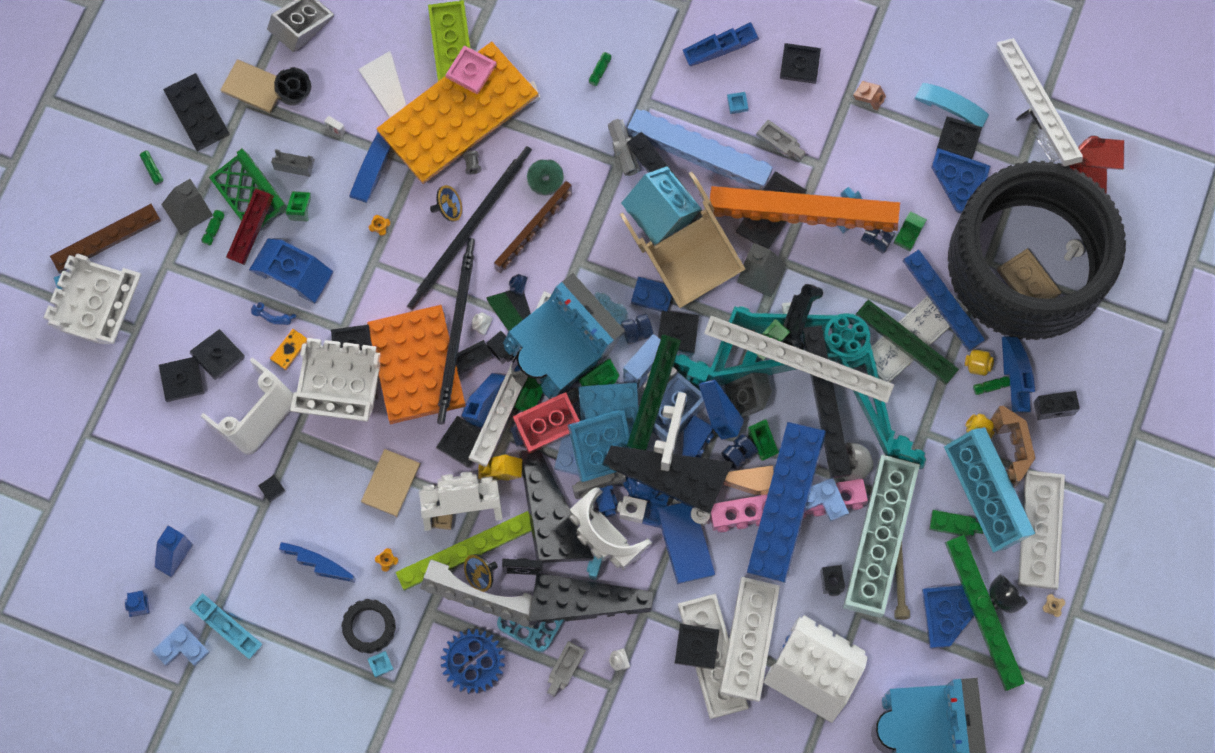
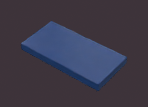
M683 503L656 509L677 585L715 575L701 524L693 521L691 517L693 508Z

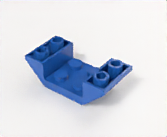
M271 238L266 240L249 271L265 279L268 276L296 290L298 296L314 304L334 273L333 270L309 253L283 240Z

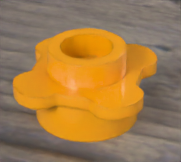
M375 215L369 225V230L383 236L386 234L387 226H390V220L380 215Z
M386 548L375 557V562L381 565L382 571L387 572L391 566L398 564V558L393 556L391 549Z

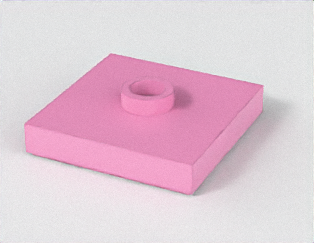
M464 45L445 76L447 79L478 95L497 64L495 61Z

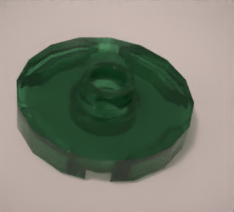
M540 159L532 163L527 172L529 187L535 193L543 196L554 194L564 181L563 169L557 162L550 159ZM547 176L549 179L543 180L542 178Z

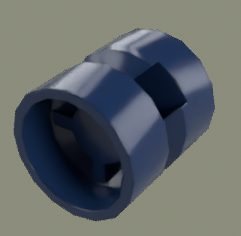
M881 229L865 230L861 241L869 246L873 244L874 249L884 254L896 233L885 232ZM878 235L882 236L881 240L877 239Z
M647 313L636 316L635 321L633 319L621 321V327L625 330L623 334L628 345L638 342L640 337L645 340L654 334Z
M741 434L733 441V446L728 445L721 454L726 461L733 462L731 467L737 471L746 464V459L751 460L758 453V450L745 435Z

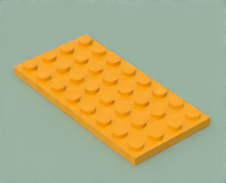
M492 41L478 51V53L495 61L497 64L478 95L447 79L445 76L376 128L381 137L422 184L429 181L539 96V93Z

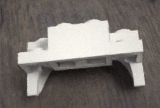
M470 471L460 473L461 476L453 477V474L443 475L441 479H438L436 487L434 485L423 486V489L419 490L424 530H432L431 517L491 508L494 509L496 521L503 520L497 479L489 476L483 477L480 480L477 479V474H472ZM479 493L483 495V499H480ZM439 500L440 505L437 506L436 502Z
M595 487L569 510L571 515L569 518L576 526L581 525L577 529V538L583 545L588 544L592 548L591 553L598 560L600 558L603 561L609 559L616 568L621 567L625 570L632 562L636 563L640 559L641 554L652 543L647 538L643 542L630 546L624 536L601 513L593 509L594 501L603 493L598 487Z

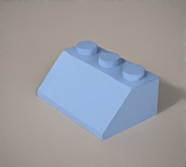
M679 373L666 386L652 430L664 442L667 441L672 419L663 417L664 406L675 407L678 392L686 393V403L678 434L689 424L692 417L696 416L705 407L701 391Z

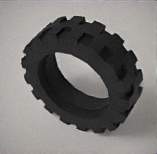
M364 599V601L355 602L356 604L351 605L343 616L344 619L341 627L345 640L353 649L361 653L371 654L381 651L382 648L389 645L396 630L392 612L385 604L378 600ZM366 610L380 613L385 621V630L382 636L373 642L358 640L352 630L355 617Z

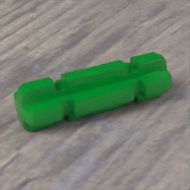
M607 52L602 53L601 59L597 62L593 74L589 78V83L593 86L598 85L599 79L602 78L607 64L611 60V54Z
M149 151L141 152L139 156L155 185L162 183L163 178Z
M220 210L214 211L213 218L210 219L205 230L206 234L201 239L202 243L210 246L212 244L213 237L216 236L221 225L220 221L225 216Z
M1005 376L1001 377L1000 380L994 379L983 382V384L973 385L975 395L984 394V392L988 393L999 390L1001 387H1009L1010 378Z

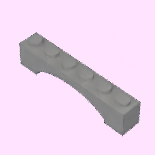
M430 560L420 589L533 629L534 625L528 626L533 599L532 595L524 593L523 596L504 597L479 591L454 576L449 571L448 565Z

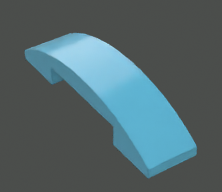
M922 83L914 98L930 107L933 104L964 119L967 123L980 127L984 126L989 116L987 112L970 100L933 84Z
M203 593L189 607L249 660L263 645Z

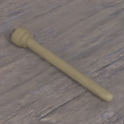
M901 541L895 567L898 606L894 610V618L906 620L910 619V609H908L905 602Z

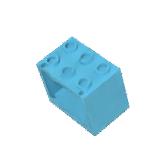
M668 167L645 174L621 202L626 211L655 245L687 227L702 210Z

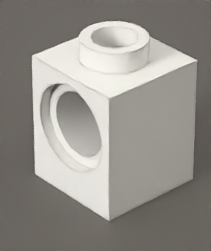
M624 496L623 501H619L617 507L620 519L642 523L647 501ZM633 505L637 511L635 513H628L626 507Z

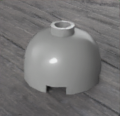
M847 442L845 446L851 475L840 478L846 481L864 479L873 468L871 454L863 445Z

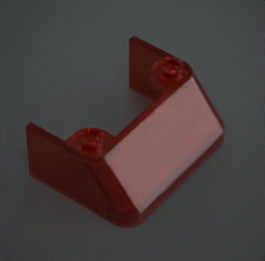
M1089 136L1078 146L1083 156L1082 162L1068 166L1071 169H1077L1080 173H1085V176L1088 178L1091 177L1092 181L1097 182L1099 187L1104 188L1107 194V169H1124V140Z

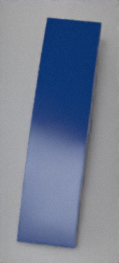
M749 22L735 30L731 28L717 36L713 34L682 51L689 66H693L738 50L759 40V37L752 22Z
M378 132L364 158L349 195L350 198L365 203L368 202L381 178V171L388 160V154L391 150V147Z
M284 542L280 543L279 550L281 553L297 556V562L300 565L315 567L314 573L316 576L355 583L356 578L354 575L332 560L300 546Z

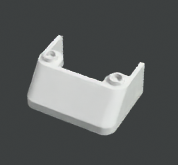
M251 358L250 362L253 368L261 374L258 379V385L265 394L242 421L239 422L234 417H226L217 424L204 413L201 415L208 426L246 455L254 454L291 412L293 393L273 373L254 358Z

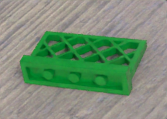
M241 148L236 152L238 155L209 176V178L241 221L242 215L245 212H239V202L249 204L255 188L273 195L274 198L271 205L275 210L265 216L262 228L281 212L285 213L287 205L249 154ZM239 161L242 165L241 172H232L233 165ZM221 174L227 175L226 184H219L216 178ZM231 175L240 176L238 186L229 185ZM243 177L252 178L251 187L242 186ZM229 188L238 189L236 198L228 197ZM241 189L250 190L249 200L240 199Z

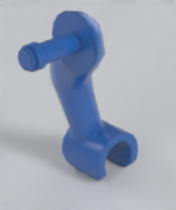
M258 302L257 307L253 305L251 308L252 315L261 316L269 323L276 325H290L291 319L296 318L295 314L291 316L287 314L282 316L270 315L263 310L264 304L262 302Z

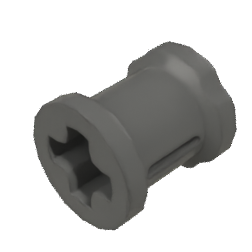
M477 151L465 152L462 157L466 163V174L480 173L482 168L478 162L479 153Z

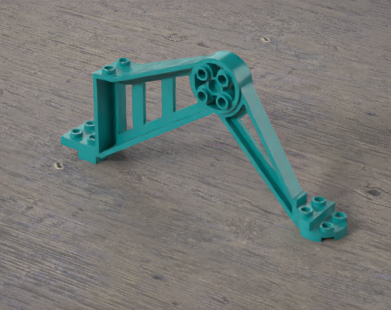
M734 306L729 322L762 334L775 319L783 325L787 314L751 313L746 307ZM849 313L839 315H808L804 328L822 326L828 360L838 361L839 364L852 369L865 364L867 375L879 379L870 343V330L863 319ZM849 324L853 325L852 329L848 328ZM722 340L711 367H708L702 361H692L688 356L682 354L676 355L673 364L677 373L686 378L699 391V383L716 380L721 386L752 372L773 375L797 370L772 359L755 362L758 355L748 350L742 365L724 368L733 344ZM864 340L863 347L861 348L860 342ZM853 390L885 456L919 464V469H923L926 463L925 452L919 449L912 450L913 442L909 441V438L899 435L897 439L893 438L895 431L891 429L885 402L873 398L876 408L875 412L868 396Z

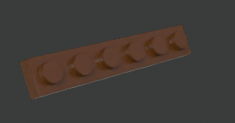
M568 181L562 184L494 262L495 270L499 273L504 269L507 270L511 266L513 258L521 255L524 251V246L527 242H532L537 235L536 232L547 225L548 218L559 211L563 201L566 202L572 196V185Z
M151 203L50 255V258L60 274L62 271L67 270L64 266L69 255L75 257L76 254L91 258L157 224L161 220Z

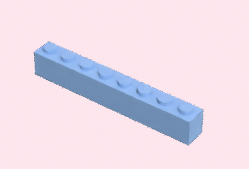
M636 109L627 127V133L631 137H635L642 132L652 146L754 190H763L772 173L773 167L767 162L757 161L749 154H741L730 146L720 145L716 140H708L697 132L687 131L681 125H673L662 117L652 116L646 110Z

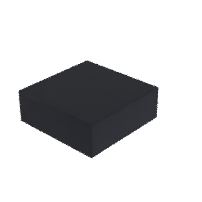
M275 475L258 485L269 502L286 492Z

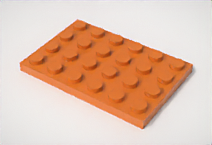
M442 305L367 322L369 324L372 346L377 347L376 353H380L379 378L390 425L439 413L438 401L450 339ZM457 367L455 368L450 406L447 408V411L466 407Z

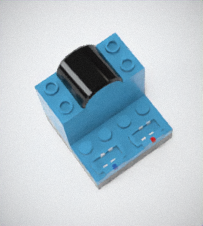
M572 273L555 287L549 300L508 332L503 344L505 350L515 357L511 364V373L514 380L520 386L527 389H536L541 386L543 393L548 398H554L564 393L580 377L606 358L625 330L576 275Z
M978 678L953 679L947 685L894 688L889 689L884 694L885 696L882 697V707L886 711L874 721L871 730L873 743L881 752L986 753Z

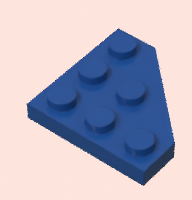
M939 148L936 150L931 166L955 211L960 214L973 192L987 179L991 167L990 165Z
M962 585L922 589L929 648L950 647L974 617Z

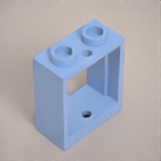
M653 334L623 367V382H637V390L647 380V374L651 371L660 343V339Z

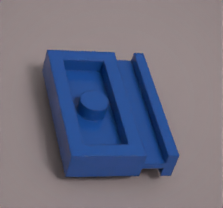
M638 276L631 304L659 312L668 311L672 295L664 283Z

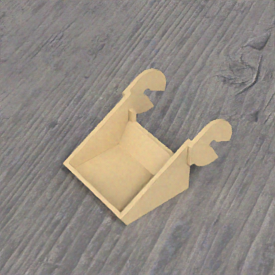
M693 172L688 174L703 199L702 203L705 209L701 211L702 218L653 246L651 241L646 244L643 238L639 239L624 213L620 214L641 252L647 253L679 308L746 270L712 213L715 210Z

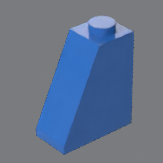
M168 525L157 541L154 567L172 578L193 544L184 534Z

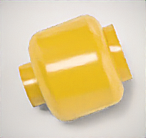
M974 349L970 355H966L965 366H968L969 373L986 376L993 370L994 357H991L990 352Z
M973 414L965 423L966 433L971 430L986 428L990 439L995 433L993 431V421L983 414Z

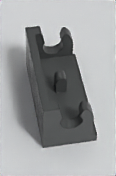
M275 149L276 156L275 158L272 157L271 161L274 170L311 176L315 161L313 156L293 155Z

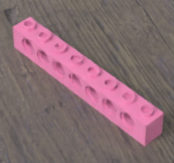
M863 479L836 483L840 494L847 493L850 496L849 501H844L846 508H852V510L864 508L863 506L866 505L868 499ZM767 495L714 503L710 512L713 531L718 530V533H722L734 527L745 529L751 524L759 526ZM823 505L805 511L803 519L806 518V515L814 514L815 517L825 515L826 511ZM752 509L755 512V516H746L745 510ZM728 512H732L735 514L736 519L728 520L725 515Z

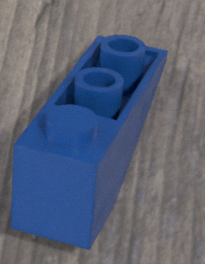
M491 373L468 398L466 407H464L461 415L467 422L477 427H483L505 379V375Z
M716 380L699 383L705 407L715 432L721 440L737 437L744 422L737 409Z
M694 415L683 433L682 455L701 458L705 451L702 449L705 443L709 444L715 435L712 433V425Z

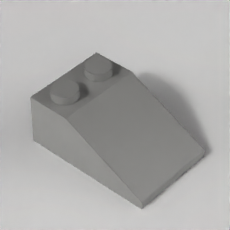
M294 0L271 14L267 30L292 52H295L310 41L334 17V14L318 0Z

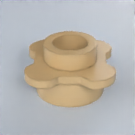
M1052 594L1048 595L1043 611L1055 617L1061 616V609L1065 606L1064 599L1055 598Z

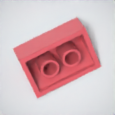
M566 392L513 416L528 454L569 436L568 425L579 422Z

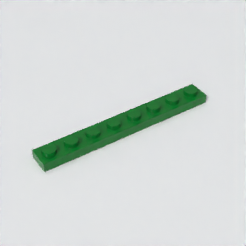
M965 535L944 542L1004 690L1008 691L1025 684Z

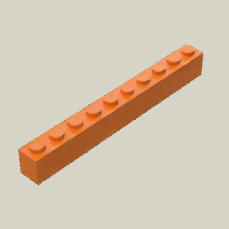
M711 186L710 201L715 210L712 212L715 217L731 216L736 219L746 217L752 220L768 219L772 222L788 221L792 224L802 222L808 225L825 224L828 227L844 226L849 229L859 227L865 230L898 231L900 202Z

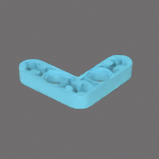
M501 617L498 618L497 626L502 633L541 653L549 648L564 620L554 621L556 628L553 631H547L545 629L546 622H541L537 630L519 624L515 628L514 634L510 633L513 631L512 628L508 626L505 629L502 628L503 624L501 621L506 620ZM509 621V623L515 627V622ZM521 628H526L529 631V635L525 639L518 637V631ZM542 630L546 635H550L551 637L548 638L546 636L544 639V643L546 645L540 646V648H538L537 643L535 641L541 640V638L543 637V634L540 633V631Z

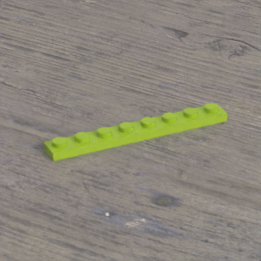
M529 511L395 572L403 590L405 591L422 583L430 560L448 565L449 570L463 564L469 555H483L532 532Z

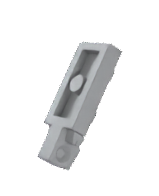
M767 120L756 133V136L788 158L793 157L801 161L805 156V151L799 148L800 144L797 142V139L770 120Z
M615 472L585 482L579 481L572 486L575 499L583 498L595 487L603 488L626 482V477L621 473Z
M569 641L567 642L549 675L548 682L551 683L547 694L555 697L559 688L565 689L586 650Z

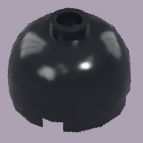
M290 67V69L281 70L276 75L274 81L275 94L284 104L290 106L302 104L310 95L311 81L308 74L302 69Z
M999 574L991 583L989 595L997 611L1001 609L1006 613H1014L1028 604L1023 595L1020 596L1018 589L1002 574Z

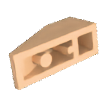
M773 465L730 471L723 485L753 495H767L774 473Z

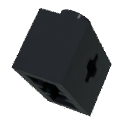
M1076 391L1041 395L1034 401L1037 420L1072 416L1080 410Z

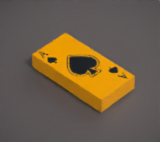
M292 329L270 357V360L284 370H287L301 352L302 344H307V338L295 329Z

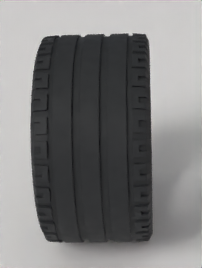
M1025 161L1023 163H1016L1014 166L1010 165L1007 168H1002L998 173L995 172L973 192L961 213L950 239L948 270L949 277H952L951 284L954 287L955 293L957 292L958 299L967 307L968 312L975 319L980 320L981 324L983 323L987 328H992L994 332H999L1004 336L1009 335V337H1017L1018 339L1039 340L1040 338H1053L1057 334L1060 336L1069 332L1072 328H1076L1096 310L1115 284L1125 259L1123 255L1126 252V240H1124L1126 233L1124 232V224L1121 223L1122 217L1119 215L1118 208H1115L1114 201H1111L1110 195H1107L1105 189L1099 187L1097 182H1093L1091 177L1088 178L1085 176V173H1080L1075 168L1071 169L1070 166H1062L1061 163L1055 164L1052 161H1049V163H1045V161H1032L1028 163V161ZM1015 206L1039 207L1061 216L1078 232L1086 247L1089 259V274L1086 285L1072 294L1050 299L1030 297L1014 291L994 275L985 261L980 245L981 223L994 213Z

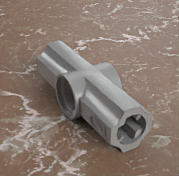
M623 119L613 120L608 123V129L613 140L612 145L615 155L619 158L624 175H635L640 171L636 156L626 145L631 137L628 136Z

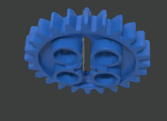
M468 629L467 635L460 631V638L453 635L454 642L447 641L450 648H443L447 655L441 656V659L446 661V663L441 664V668H447L443 675H450L446 681L448 683L454 681L452 687L456 688L459 685L461 693L465 688L468 694L471 693L472 689L478 694L479 688L486 692L487 685L493 688L492 681L499 682L497 674L503 675L499 668L505 667V664L500 662L505 659V655H499L503 648H496L499 641L492 642L493 635L486 638V631L479 635L478 629L475 630L474 634H471L470 629ZM478 643L480 650L471 652L469 650L471 644ZM483 651H488L476 660L477 664L475 666L470 664L462 673L458 672L470 663V658L476 659ZM458 655L464 657V662L460 665L454 663V658ZM484 659H491L493 663L491 667L484 668L481 665ZM467 672H476V678L474 680H467Z

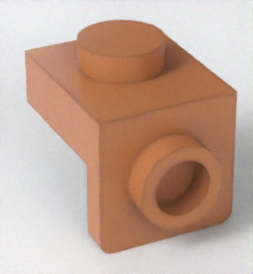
M865 81L861 82L853 95L856 100L871 103L875 110L879 109L886 98L880 85Z

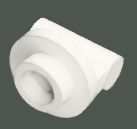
M1070 240L1066 244L1067 253L1064 259L1070 261L1073 256L1080 257L1084 253L1082 243L1078 240Z
M483 312L476 314L472 319V328L478 331L479 334L485 335L493 318Z
M693 508L691 511L693 521L701 524V526L708 524L711 513L706 515Z
M624 648L613 651L610 654L609 663L614 670L630 668Z

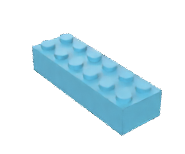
M986 428L971 430L944 446L993 553L1006 550L1035 534Z

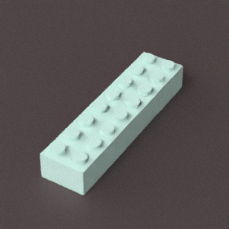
M881 455L843 604L844 609L882 618L884 615L919 464Z

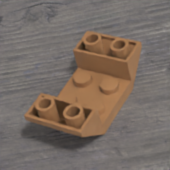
M999 406L990 420L994 423L996 435L1012 433L1010 434V441L1012 445H1015L1016 452L1014 457L1016 462H1012L1006 473L1015 488L1035 460V454L1027 421L1006 407Z

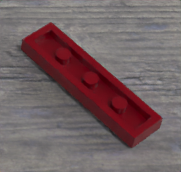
M255 188L226 258L245 265L274 198L273 195Z

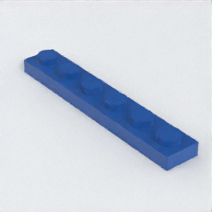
M918 249L904 258L903 263L967 351L969 352L985 341L984 337L921 251Z

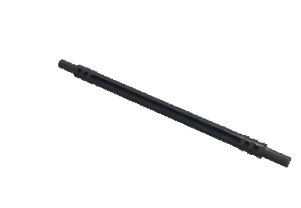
M526 146L518 158L512 161L416 289L417 293L408 303V309L413 311L422 297L428 294L523 167L522 163L532 151L530 147Z
M473 238L468 239L466 253L463 255L460 281L438 401L439 413L437 423L440 425L445 424L447 408L450 406L453 379L475 257L473 255L475 239Z

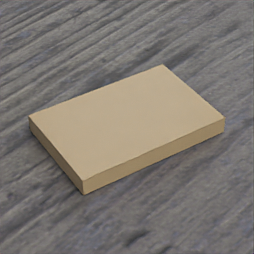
M238 59L220 89L222 93L270 114L278 101L274 90L276 75Z
M1028 248L997 268V272L1007 285L1018 293L1044 299L1056 298L1061 294V291Z
M384 449L361 503L398 517L420 467V463Z

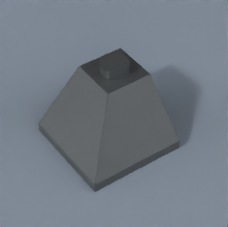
M191 179L173 188L161 204L180 235L213 215Z
M753 243L744 262L746 270L739 274L737 283L772 297L786 267V263L771 250Z
M752 372L724 385L727 397L742 418L763 410L772 392L768 374Z

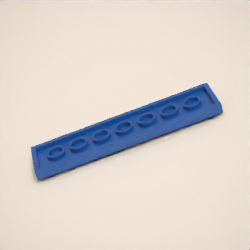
M787 422L749 561L748 574L786 583L823 446L825 430Z

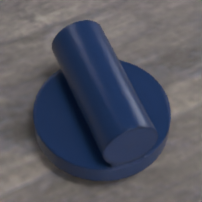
M521 274L513 276L509 281L510 290L522 296L528 277Z

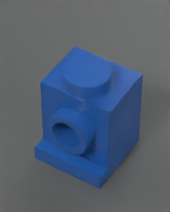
M613 485L599 488L603 492L595 500L599 513L605 515V517L614 516L616 514L615 506L618 503L615 494L611 495L613 493Z
M143 590L127 593L125 609L129 611V617L150 614L148 595Z

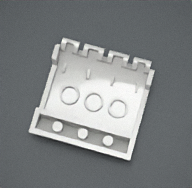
M76 254L75 257L69 255L64 266L65 269L69 270V273L62 271L57 283L62 290L55 288L50 303L54 304L55 307L48 305L43 318L49 321L48 325L66 334L98 344H114L142 274L125 268L119 271L99 265L80 254Z
M307 338V344H302L300 355L303 361L297 393H293L290 411L368 422L374 407L380 370V353H376L377 347L363 345L362 351H360L359 344L343 343V348H340V342L325 340L324 346H321L320 339Z
M803 615L802 618L799 617L790 630L792 633L776 663L770 667L763 683L832 723L847 704L865 669L868 657L863 649L854 644L850 647L849 641L837 634L833 637L832 631L820 624L816 627L815 621Z

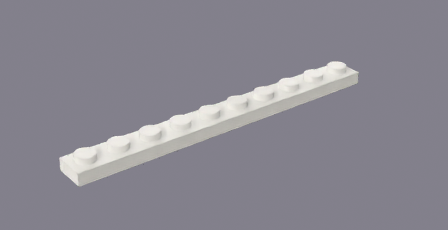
M1015 39L997 42L996 48L1063 166L1082 162L1083 156Z
M544 291L537 308L549 300L551 294ZM514 357L468 459L485 467L488 465L528 375L520 366L519 358L516 359Z
M714 316L710 317L704 334L886 403H888L894 384Z

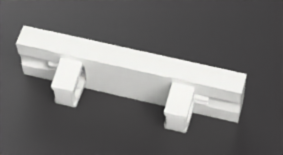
M678 392L675 407L664 406L663 417L672 420L667 441H656L654 452L663 454L661 470L669 471L686 403V393Z

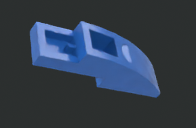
M1004 336L1002 337L1004 375H1010L1012 412H1031L1030 393L1035 392V382L1029 358L1017 337Z

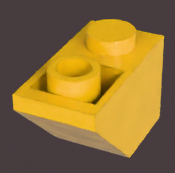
M509 455L491 457L487 467L479 464L478 479L481 480V478L492 476L493 479L504 481L519 479L522 477V459Z

